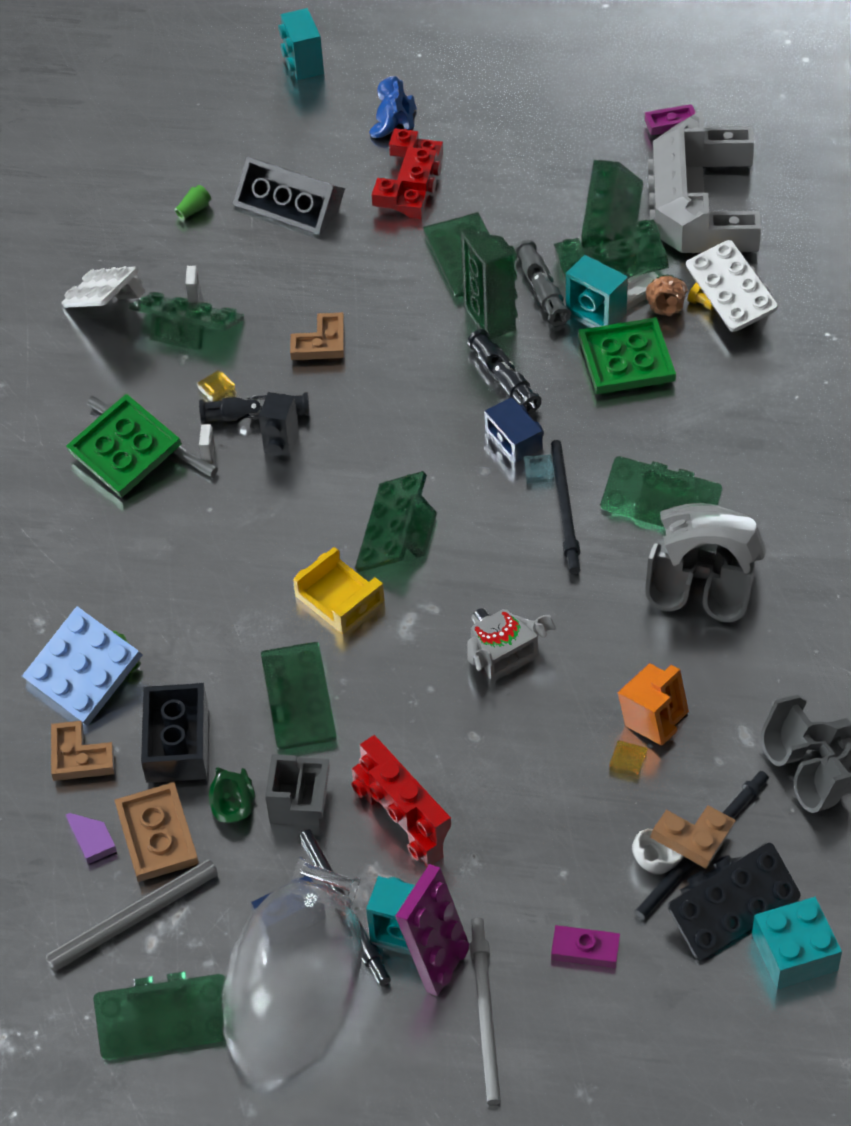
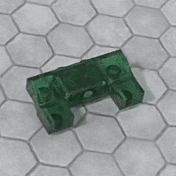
M654 219L642 220L636 224L629 225L630 237L587 248L582 247L579 238L565 239L562 242L554 243L556 259L560 266L565 286L566 272L584 255L628 276V278L669 268L668 256L661 242L660 232Z

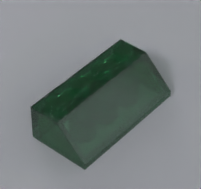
M593 160L581 234V256L633 259L644 181L619 161Z
M469 229L462 230L465 309L478 328L485 329L489 333V339L516 330L518 312L515 307V300L518 298L515 289V281L517 280L515 261H517V254L512 245L509 246L502 236Z

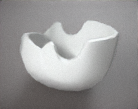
M647 828L640 831L633 841L632 853L643 869L653 874H663L675 868L682 860L683 856L650 838L653 829Z

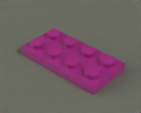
M429 864L395 917L426 992L438 996L442 988L450 982L453 971L459 961L466 957L470 944L441 868Z

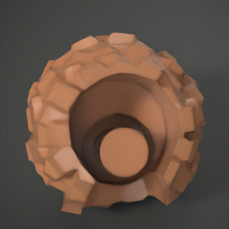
M669 274L656 277L646 287V300H648L651 310L656 314L672 316L682 311L686 298L685 294L688 291L686 283L682 279Z

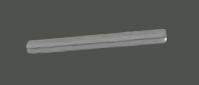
M211 860L204 861L46 955L49 966L54 971L61 969L218 875L216 866Z

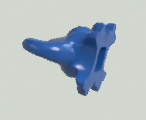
M390 76L379 83L377 88L378 97L382 101L376 113V119L379 122L369 131L370 136L376 139L390 134L400 124H403L404 129L411 130L415 126L413 113L415 112L414 110H417L414 102V96H406L403 81L399 80L398 77Z

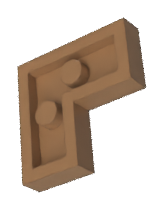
M318 313L317 332L291 334V360L344 358V313Z
M82 721L51 724V775L53 781L114 774V747L112 742L84 745Z
M707 805L694 825L666 809L653 828L650 838L707 868L732 830L736 820Z

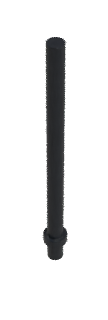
M759 771L751 781H746L742 785V791L722 813L734 819L752 798L756 799L760 795V789L769 780V776L764 771ZM683 856L678 865L665 876L635 910L636 916L641 920H645L695 862Z

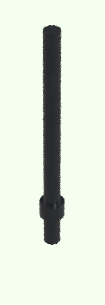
M553 440L551 442V451L565 540L562 544L563 553L568 560L569 572L571 574H578L581 571L579 563L581 550L580 543L575 536L562 443L560 440Z
M310 829L304 830L300 837L361 950V959L366 967L371 968L380 986L388 984L391 978L382 963L383 956L377 945L371 943Z

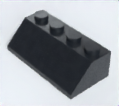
M246 157L232 205L321 235L337 215L345 188L259 159Z

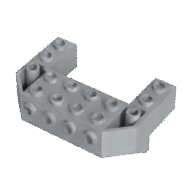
M697 112L653 141V159H648V174H653V176L648 177V189L653 191L649 193V208H654V210H650V225H655L656 237L681 253H702L727 240H731L740 252H759L761 237L760 211L709 212L708 193H704L703 167L753 166V126L704 127V112Z

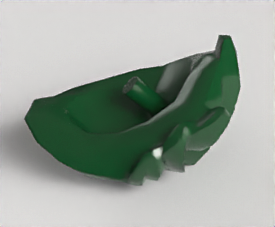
M217 767L215 769L216 776L209 790V804L214 817L219 822L224 823L238 822L247 818L251 814L253 801L256 797L252 780L248 777L247 771L242 768L239 774Z

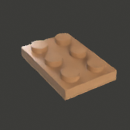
M174 782L114 800L138 882L199 864Z

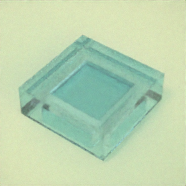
M551 454L524 456L527 484L554 482Z

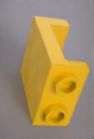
M333 547L327 553L321 554L314 563L306 569L299 571L293 579L295 597L342 635L385 601L383 583L376 577L369 582L340 559V552L336 547Z

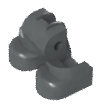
M654 543L648 557L645 584L646 597L658 609L664 611L678 610L688 600L693 578L707 580L703 596V605L706 612L718 621L733 622L739 620L746 612L754 580L755 562L749 564L750 572L744 573L742 567L731 566L733 554L727 548L718 545L716 552L702 550V546L692 549L683 556L678 565L673 566L669 555L661 552V545Z
M794 695L777 699L761 731V743L764 753L774 765L782 766L800 761L807 750H817L822 758L801 762L795 773L794 789L796 797L802 807L811 813L834 807L839 802L841 796L851 794V722L848 718L829 723L811 722L803 712L807 700L803 697Z

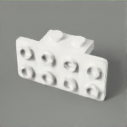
M731 240L724 241L686 261L688 271L730 331L736 332L777 311V303L771 296L768 286L760 281L755 268L748 264Z
M136 266L113 267L111 269L102 268L100 270L92 269L82 277L83 282L78 287L74 286L65 293L64 296L66 298L61 304L65 308L103 306L114 296L117 299L140 298L146 290L141 286L142 281L136 275L139 272Z

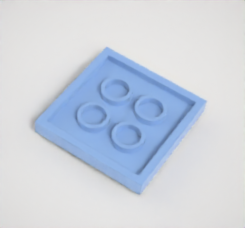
M76 606L22 677L88 726L143 654Z

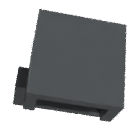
M272 754L265 793L270 823L319 826L320 818H323L330 769L329 759L298 757L297 762V756Z

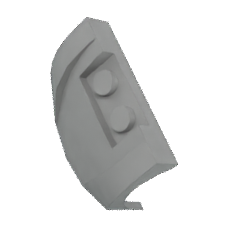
M705 503L684 504L660 512L661 521L666 531V536H663L664 545L673 566L678 565L683 556L690 550L705 544H718L727 548L737 558L744 573L750 572V563L763 560L765 557L766 546L757 524L751 517L745 514Z

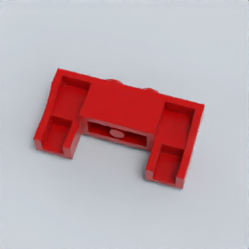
M394 128L389 143L390 156L403 157L404 160L397 180L377 178L371 194L372 206L393 209L405 214L409 218L422 219L430 192L434 193L435 177L439 176L441 172L443 141L419 139L418 131Z
M374 734L359 744L361 758L359 759L360 763L352 767V788L360 798L365 797L371 805L380 802L392 820L399 823L408 833L409 844L407 848L412 857L417 861L421 860L427 867L429 864L433 865L444 858L443 843L451 827V817Z

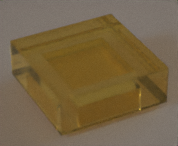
M220 370L197 382L198 389L210 401H219L235 391L234 383Z
M618 740L609 764V770L639 778L648 748Z

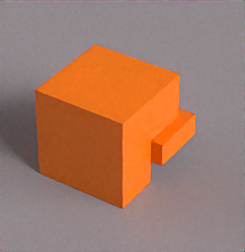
M649 663L617 692L625 726L661 746L678 731L674 725L689 712L681 670L673 665H670L664 671Z

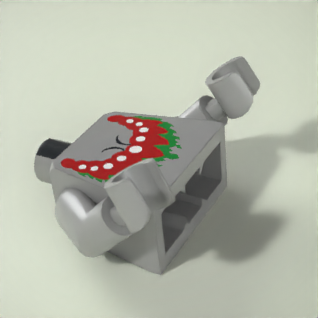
M485 608L476 610L471 616L474 625L470 628L471 638L467 641V660L470 664L476 666L477 671L482 670V667H484L490 679L502 674L538 654L537 635L545 638L548 630L556 629L550 615H543L532 621L518 615H513L505 609L493 615H490Z

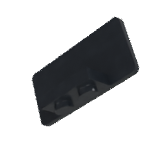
M764 843L742 857L731 858L730 855L720 858L713 863L715 868L705 874L704 871H700L687 879L689 884L680 889L682 894L668 903V910L696 959L707 958L753 928L754 915L789 905L799 900L801 893L772 843Z

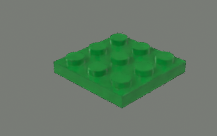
M657 317L579 330V340L596 394L676 381V372Z
M126 393L68 443L66 448L70 454L122 498L181 446L182 442L178 436Z

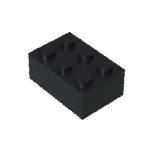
M204 683L143 687L141 765L146 783L207 779L208 700Z

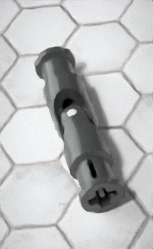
M523 240L516 245L514 253L517 258L521 259L522 269L533 290L536 292L542 308L548 312L550 324L553 326L563 325L570 319L571 311L564 305V298L559 288L552 283L554 282L553 277L543 257L537 253L535 242Z

